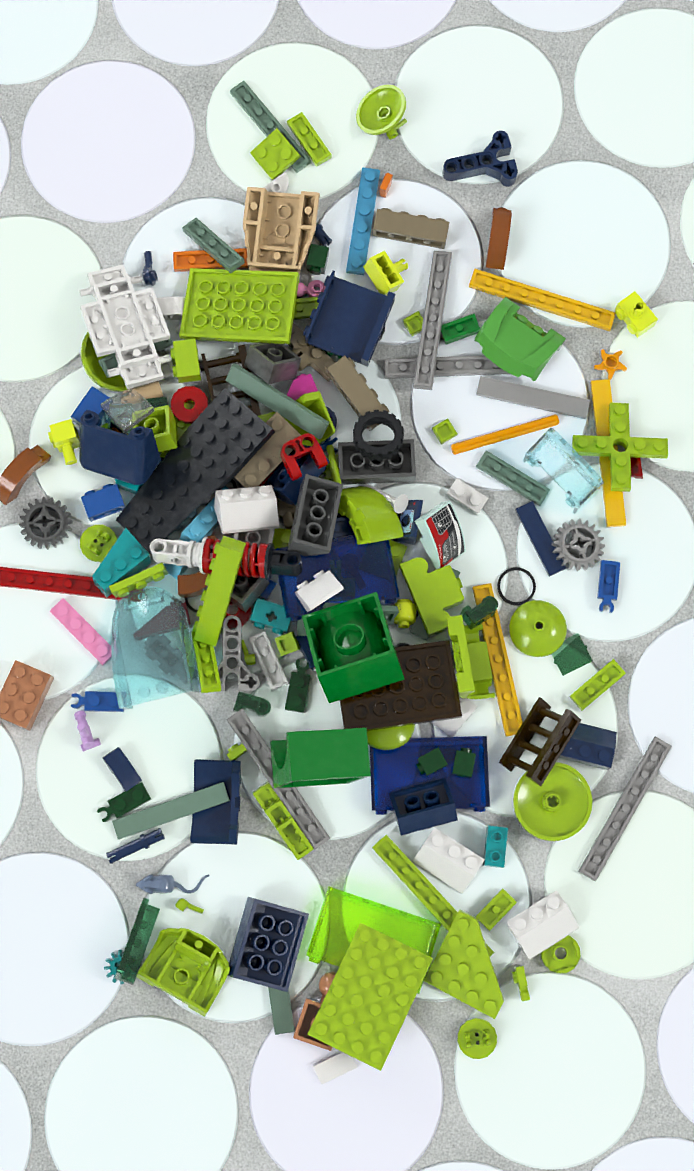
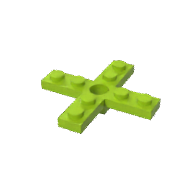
M629 403L609 404L610 436H572V455L609 457L611 491H631L630 457L668 458V438L630 437ZM620 445L624 447L625 451L618 452L613 446Z

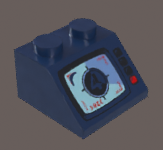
M409 500L405 511L399 514L396 513L401 523L403 537L395 538L392 541L415 545L418 532L415 521L421 516L423 500Z

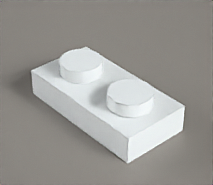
M456 478L446 494L477 515L489 499L458 478Z

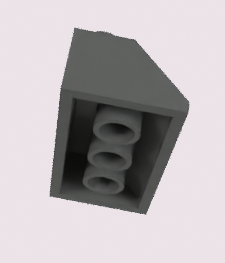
M308 474L305 475L300 485L287 551H295L302 556L330 553L343 484Z

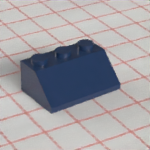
M294 450L290 453L289 456H292V455L295 454V453H294ZM310 454L296 460L302 477L292 481L282 462L263 486L272 485L277 498L286 504L296 506L300 485L305 475L319 477L326 470V466L318 469Z
M580 723L559 758L609 770L612 767L615 754L617 732Z
M446 778L389 793L401 836L458 821L455 803Z

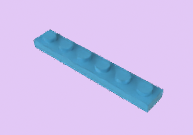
M362 167L346 273L363 276L365 274L363 266L366 264L380 177V170Z

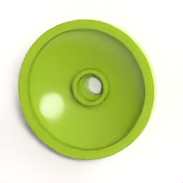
M389 84L378 86L368 92L359 103L356 111V121L360 129L369 135H380L393 129L400 122L406 110V97L397 86Z
M542 600L529 601L519 606L513 613L509 623V634L515 647L522 653L532 657H545L556 652L563 644L567 633L566 620L562 612L553 604ZM540 623L543 627L542 629H537L535 625Z
M415 724L367 731L368 745L381 750L399 748L410 740L414 733Z

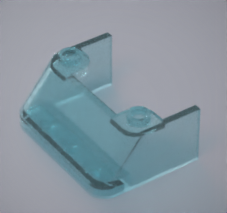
M549 428L526 452L523 458V462H527L532 467L540 466L566 493L565 501L571 508H574L572 511L574 515L597 495L604 483L599 474L553 428Z

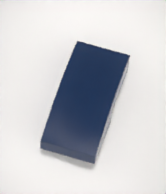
M119 747L102 757L124 791H128L142 781Z

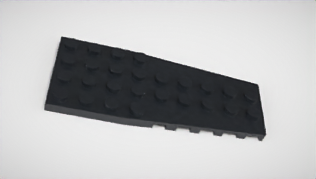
M224 388L177 441V448L171 449L148 480L119 514L116 521L124 529L127 528L134 538L151 553L150 543L158 538L169 540V535L175 530L179 531L183 527L182 523L189 516L192 518L197 513L196 510L203 503L206 505L211 500L210 496L216 490L223 489L242 470L275 431Z

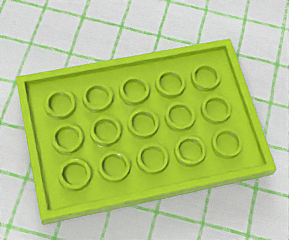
M190 268L179 332L180 339L195 338L196 340L290 344L299 273L235 270L229 273L225 269Z
M360 923L307 1035L381 1071L433 958Z

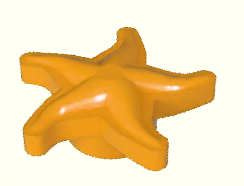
M602 349L601 357L603 361L601 364L595 365L594 369L606 370L610 380L616 370L626 372L627 367L619 362V356L623 352L620 350L614 354H607Z

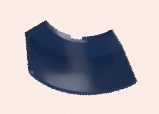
M194 760V792L224 782L230 801L192 814L191 843L237 845L241 798V761Z

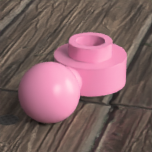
M313 280L308 286L299 282L297 297H302L305 294H308L309 297H318L320 292H324L326 286L320 280ZM314 287H319L320 290L317 291Z

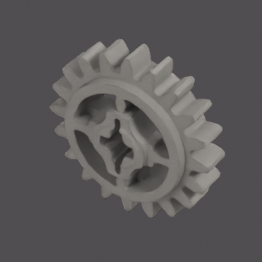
M581 518L576 523L573 519L569 521V524L564 522L562 527L556 530L559 534L553 536L556 541L552 545L557 547L553 553H559L556 560L563 559L562 566L568 563L569 570L574 566L576 572L581 569V566L584 571L588 569V565L593 568L595 562L598 563L601 560L599 556L604 554L600 550L605 547V544L600 543L604 537H598L601 530L594 531L595 524L589 527L588 520L584 524H582ZM571 533L570 542L565 544L566 535ZM589 546H592V552L590 556L586 557L585 553H587V548Z

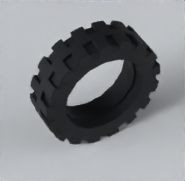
M374 410V412L368 411L364 416L361 415L358 418V422H355L353 443L357 452L360 451L361 456L364 458L368 457L371 461H374V459L378 461L388 460L393 455H397L399 449L402 448L404 428L401 426V421L396 419L393 413L389 414L386 410H383V412L379 410ZM383 424L393 431L394 439L386 446L374 447L364 441L362 434L371 425Z

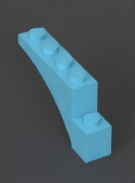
M215 497L182 531L179 540L187 542L193 540L196 543H201L204 537L210 536L219 525L214 509ZM164 563L168 573L177 580V575H183L189 568L185 565L177 566Z

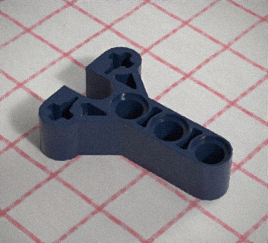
M502 130L496 131L493 134L492 141L483 152L447 159L443 165V178L447 181H456L486 174L499 180L503 186L510 187L514 185L518 174L515 159L507 161L497 159L510 155L512 147L508 134ZM487 160L490 164H484L482 161ZM466 164H470V165H472L473 167H472V168H467V167H465V165H466ZM453 168L455 171L449 172L447 169Z

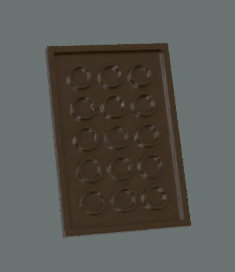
M445 640L395 647L404 680L339 700L344 729L367 728V731L462 718L450 641Z

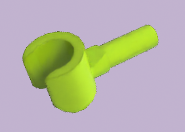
M405 118L393 129L386 132L390 140L398 136L397 130L407 122Z
M242 640V650L246 665H255V653L249 654L246 644Z
M184 898L179 899L175 904L182 912L187 907L201 914L204 909L192 905Z

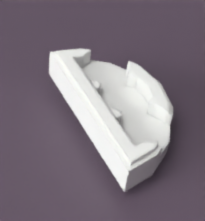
M286 172L263 188L268 192L287 193L289 178Z

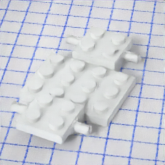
M124 265L87 273L90 287L79 289L81 297L92 294L96 301L80 305V310L97 357L115 353L118 367L107 369L109 378L121 375L127 389L163 380L164 375L161 370V364L172 362L170 354L159 357L154 343L170 339V333L154 289L149 288L135 292L132 284L142 283L141 275L130 277L126 273Z

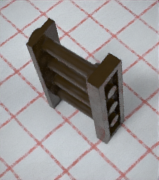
M245 344L238 346L239 352L235 353L236 355L206 361L205 353L201 354L202 360L199 361L201 372L205 371L211 401L217 397L214 396L212 386L228 383L225 381L228 375L210 379L208 368L237 362L242 364V368L252 373L244 365L247 356ZM243 391L231 393L237 399L249 398L251 405H248V408L257 416L261 415L259 402Z
M538 697L498 762L510 772H512L515 766L527 771L525 776L539 786H542L581 722V719L569 709H566L563 715L551 711V706L541 697ZM545 717L558 722L552 732L540 727ZM535 733L548 738L542 748L530 743ZM525 749L538 755L532 765L520 760Z

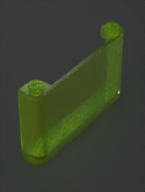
M328 886L306 956L309 957L308 961L320 964L323 961L340 967L359 924L362 923L431 957L441 924ZM423 979V981H422V983H421V986H420V988H419V990H418V992H417L418 994H420V991H421V988H422L424 979Z

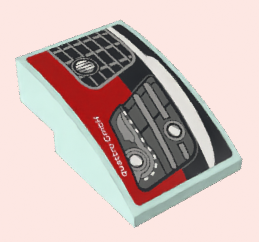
M451 501L441 502L415 521L422 534V537L419 539L436 570L449 565L466 552L462 527Z

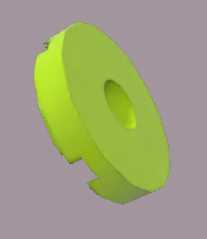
M569 935L541 952V959L544 965L550 971L556 973H567L573 970L581 957L577 941ZM559 947L564 948L566 951L563 959H558L555 955V951Z

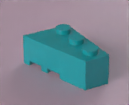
M125 528L93 574L94 584L106 598L112 594L109 586L141 572L152 563L150 555Z

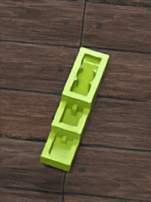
M266 782L252 792L297 860L314 850L269 782Z

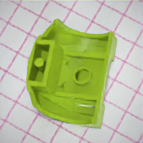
M462 615L446 617L448 635L452 640L459 696L463 699L494 698L495 693H489L488 687L492 686L493 678L487 643L479 639V630L483 629V625H464Z
M167 928L159 932L152 950L138 970L136 977L152 987L156 986L187 1004L188 1008L205 1017L222 988L230 968L229 962L223 955L222 950L204 935L186 928Z

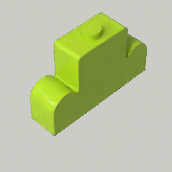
M421 557L401 563V573L417 607L428 637L446 631L448 629L446 617H450V615L445 610L458 606L464 601L461 591L463 585L460 578L455 577L450 565L427 573L428 563Z

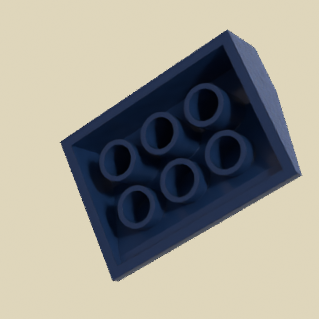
M248 896L230 957L228 976L288 992L309 913Z

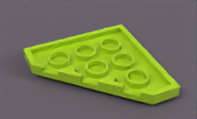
M459 909L424 982L495 1019L504 1003V997L498 984L488 948L483 938L478 918Z

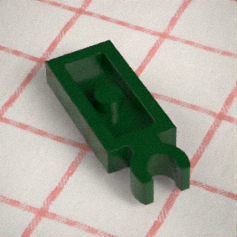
M297 659L295 663L297 672L291 671L285 710L304 713L311 675L305 673L309 670L310 666L307 662L305 667H300V659Z
M143 782L128 791L108 800L107 802L110 806L107 808L101 807L97 812L106 811L107 816L102 819V822H108L113 814L118 819L152 799Z

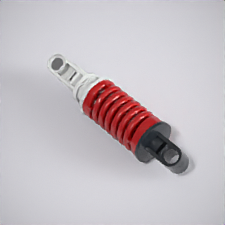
M204 537L201 543H196L193 540L187 542L158 538L150 543V550L156 563L177 566L185 565L189 568L195 566L199 567L200 573L205 574L212 573V570L209 569L212 558H216L217 555L213 553L216 543L221 541ZM245 542L246 545L237 575L241 577L244 575L246 577H260L266 580H270L273 574L295 577L303 571L301 556L295 551L275 550L273 543H260L258 546L255 542L252 544Z

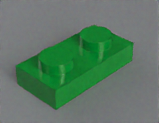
M474 313L443 324L441 333L447 345L478 334L480 327Z

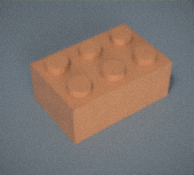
M15 660L0 692V718L30 731L54 677Z

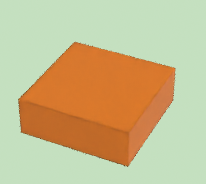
M390 173L385 174L379 188V195L386 198L393 180V175Z

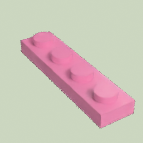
M64 598L50 610L59 622L103 666L117 653Z

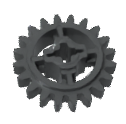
M43 497L41 503L37 499H35V505L28 503L30 509L23 508L26 515L20 516V519L24 522L19 523L21 528H25L20 531L22 535H26L24 539L27 542L31 540V546L37 544L39 549H42L43 545H45L46 549L49 550L50 544L57 548V541L64 544L62 537L69 538L66 531H72L68 524L73 523L72 519H67L71 516V513L65 512L67 510L66 505L61 506L60 500L54 504L53 497L49 499V502ZM49 510L57 512L60 518L56 519L50 516ZM40 512V515L33 520L34 516ZM45 520H48L49 523H47V526L44 527L43 524L45 523ZM60 526L57 532L50 536L52 531ZM32 528L41 530L43 537L35 535Z

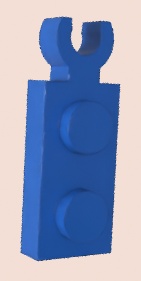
M600 561L597 599L603 600L599 605V612L603 611L604 605L609 607V613L614 611V605L611 601H616L618 597L620 562Z
M85 691V697L77 693L71 694L72 698L79 699L77 704H71V707L74 709L84 706V711L124 712V692Z

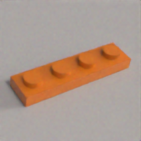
M233 249L244 258L245 262L237 269L248 268L247 249ZM205 250L173 252L174 272L190 271V268L225 269Z

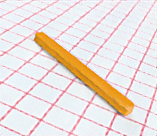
M555 414L451 445V450L456 455L553 427L559 424V418Z

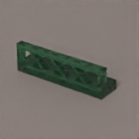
M143 898L114 977V979L131 985L135 982L160 908L148 905L149 899Z

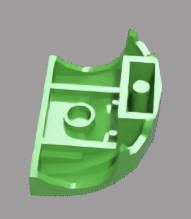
M505 297L484 322L474 341L483 347L482 353L501 369L513 376L520 377L524 375L531 378L532 381H536L556 351L560 350L566 338L552 328L547 333L544 332L541 327L534 325L525 316L518 314L517 312L520 307Z

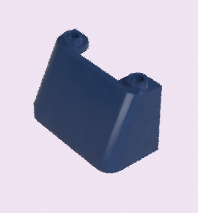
M86 410L80 418L79 461L82 468L134 485L145 483L161 461L153 430L139 426L133 428L128 435L97 426L100 422L99 415L96 412Z

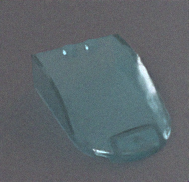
M146 586L143 589H135L129 592L116 606L111 624L112 670L119 708L133 709V705L186 692H201L185 609L179 599L165 589L153 586Z

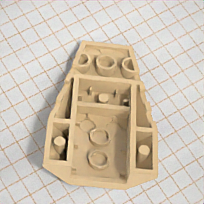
M247 187L243 230L245 232V247L247 249L249 270L300 273L316 231L319 192L301 191V194L268 192L265 188Z

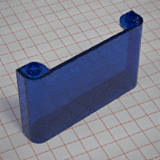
M355 535L333 538L330 553L313 556L300 555L303 565V571L300 575L295 577L278 575L285 618H290L291 621L302 620L303 615L322 610L325 603H343L377 592L380 601H385V604L397 602L396 598H400L389 540L357 545ZM288 546L277 548L275 550L287 551ZM322 570L325 573L330 571L344 589L307 612L295 594L298 591L297 586L306 580L308 583L315 580L313 576Z
M487 736L410 738L403 746L391 750H381L369 746L371 811H375L376 815H387V811H393L389 793L446 778L456 809H474V812H485V808L490 807ZM439 747L448 765L428 777L425 774L421 775L416 767V764H418L417 759ZM468 748L472 750V753L476 754L471 778L451 775L456 750Z

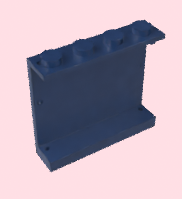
M332 270L331 275H327L324 286L326 287L324 292H320L318 296V307L312 310L310 316L311 324L305 327L303 333L305 343L341 357L346 356L347 359L351 358L354 362L368 367L395 302L396 294L389 291L387 296L335 277V271Z

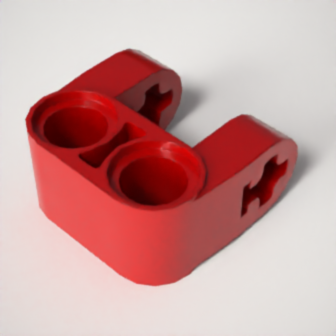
M303 434L286 442L280 451L283 464L292 481L302 477L296 462L299 458L310 454L318 469L328 465L321 446L312 434ZM302 441H310L312 447H304ZM291 448L295 454L289 456L285 453V449Z

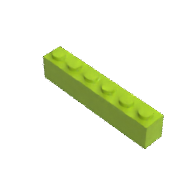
M223 536L221 542L216 543L213 553L217 555L216 558H212L209 567L212 573L208 574L205 582L208 588L207 590L204 589L201 596V601H204L203 606H199L196 615L200 618L199 621H195L192 630L195 632L194 640L216 647L242 560L245 542Z

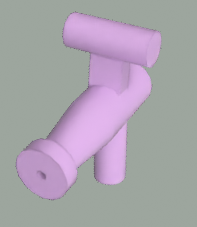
M85 711L75 712L74 717L78 723L77 729L82 741L80 745L82 751L100 746V739H93L91 729L86 720Z

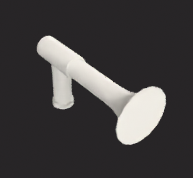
M369 484L364 485L382 494L389 503L394 505L393 508L396 513H402L407 508L409 500L406 495L402 494L394 497Z

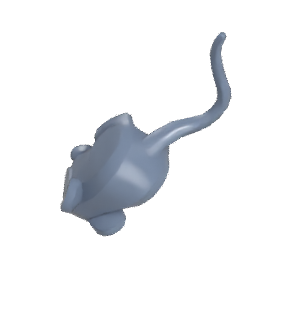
M151 874L137 882L136 886L149 894L172 893L174 887L191 894L196 892L204 879L210 875H205L192 890H187L180 883L174 881L172 875L154 876Z

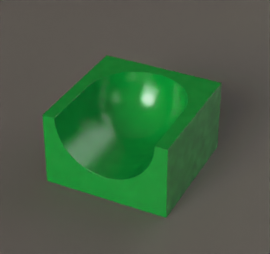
M377 592L302 616L317 677L329 703L405 679Z
M367 728L287 732L286 740L270 741L274 788L350 784L371 776Z

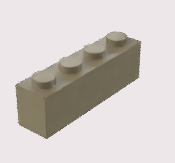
M377 208L373 236L445 249L450 222L442 218L432 219L425 215L415 216L405 211L394 212L388 208Z
M343 356L325 370L358 417L364 416L368 411L374 412V410L390 412L384 403L381 404L379 402L376 391L367 386V380L362 373L358 374L355 369L356 365L351 358L347 359L346 356ZM380 424L371 425L367 429L370 432Z

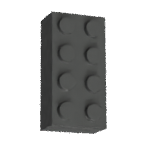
M414 439L403 440L402 448L399 449L398 454L393 455L391 459H383V461L375 459L371 461L368 457L364 458L361 456L360 451L357 452L353 442H338L339 474L343 485L415 482ZM393 440L365 442L374 447H383L390 444Z

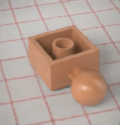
M335 972L324 974L319 981V990L322 993L320 1003L306 998L293 1036L294 1039L332 1051L333 1047L307 1034L336 975Z

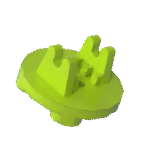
M105 525L88 527L80 538V549L83 555L91 561L102 563L117 541L116 534L110 527Z
M473 1018L460 1026L457 1042L460 1050L466 1056L472 1059H483L494 1051L497 1045V1034L490 1022L480 1018Z

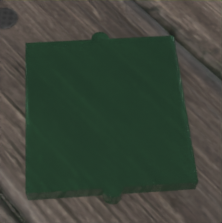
M578 633L565 639L561 647L551 654L554 659L553 663L557 665L562 676L593 662L587 651V645H584Z

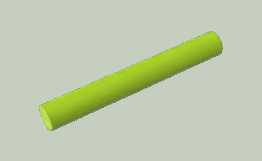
M328 445L326 449L333 482L342 484L334 446Z

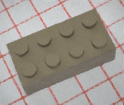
M278 412L266 422L275 433L234 477L244 488L258 487L283 462L280 456L283 445L301 436ZM291 448L285 449L287 455H290L293 451Z

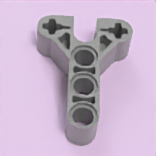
M230 615L225 618L223 623V661L218 666L220 682H223L221 683V691H226V677L230 673H235L238 676V691H256L261 684L260 678L252 674L242 662L241 620L234 615ZM231 619H236L238 622V626L234 630H230L227 626L228 621ZM231 638H235L238 642L235 649H230L227 646V642ZM232 657L236 658L238 662L237 666L233 669L227 666L228 659ZM250 677H253L257 684L250 688V685L241 682L249 681Z

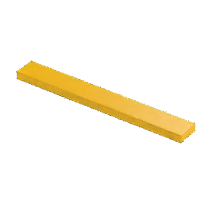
M475 268L469 283V288L501 298L506 297L511 301L609 332L616 315L615 312Z
M610 379L592 380L590 384L596 436H610L609 404L612 403ZM613 446L614 449L618 451V446ZM599 456L606 527L626 526L623 491H611L609 457Z
M492 584L473 586L472 590L476 606L481 604L477 612L480 624L483 625L482 635L487 643L493 684L505 737L516 735L523 721Z

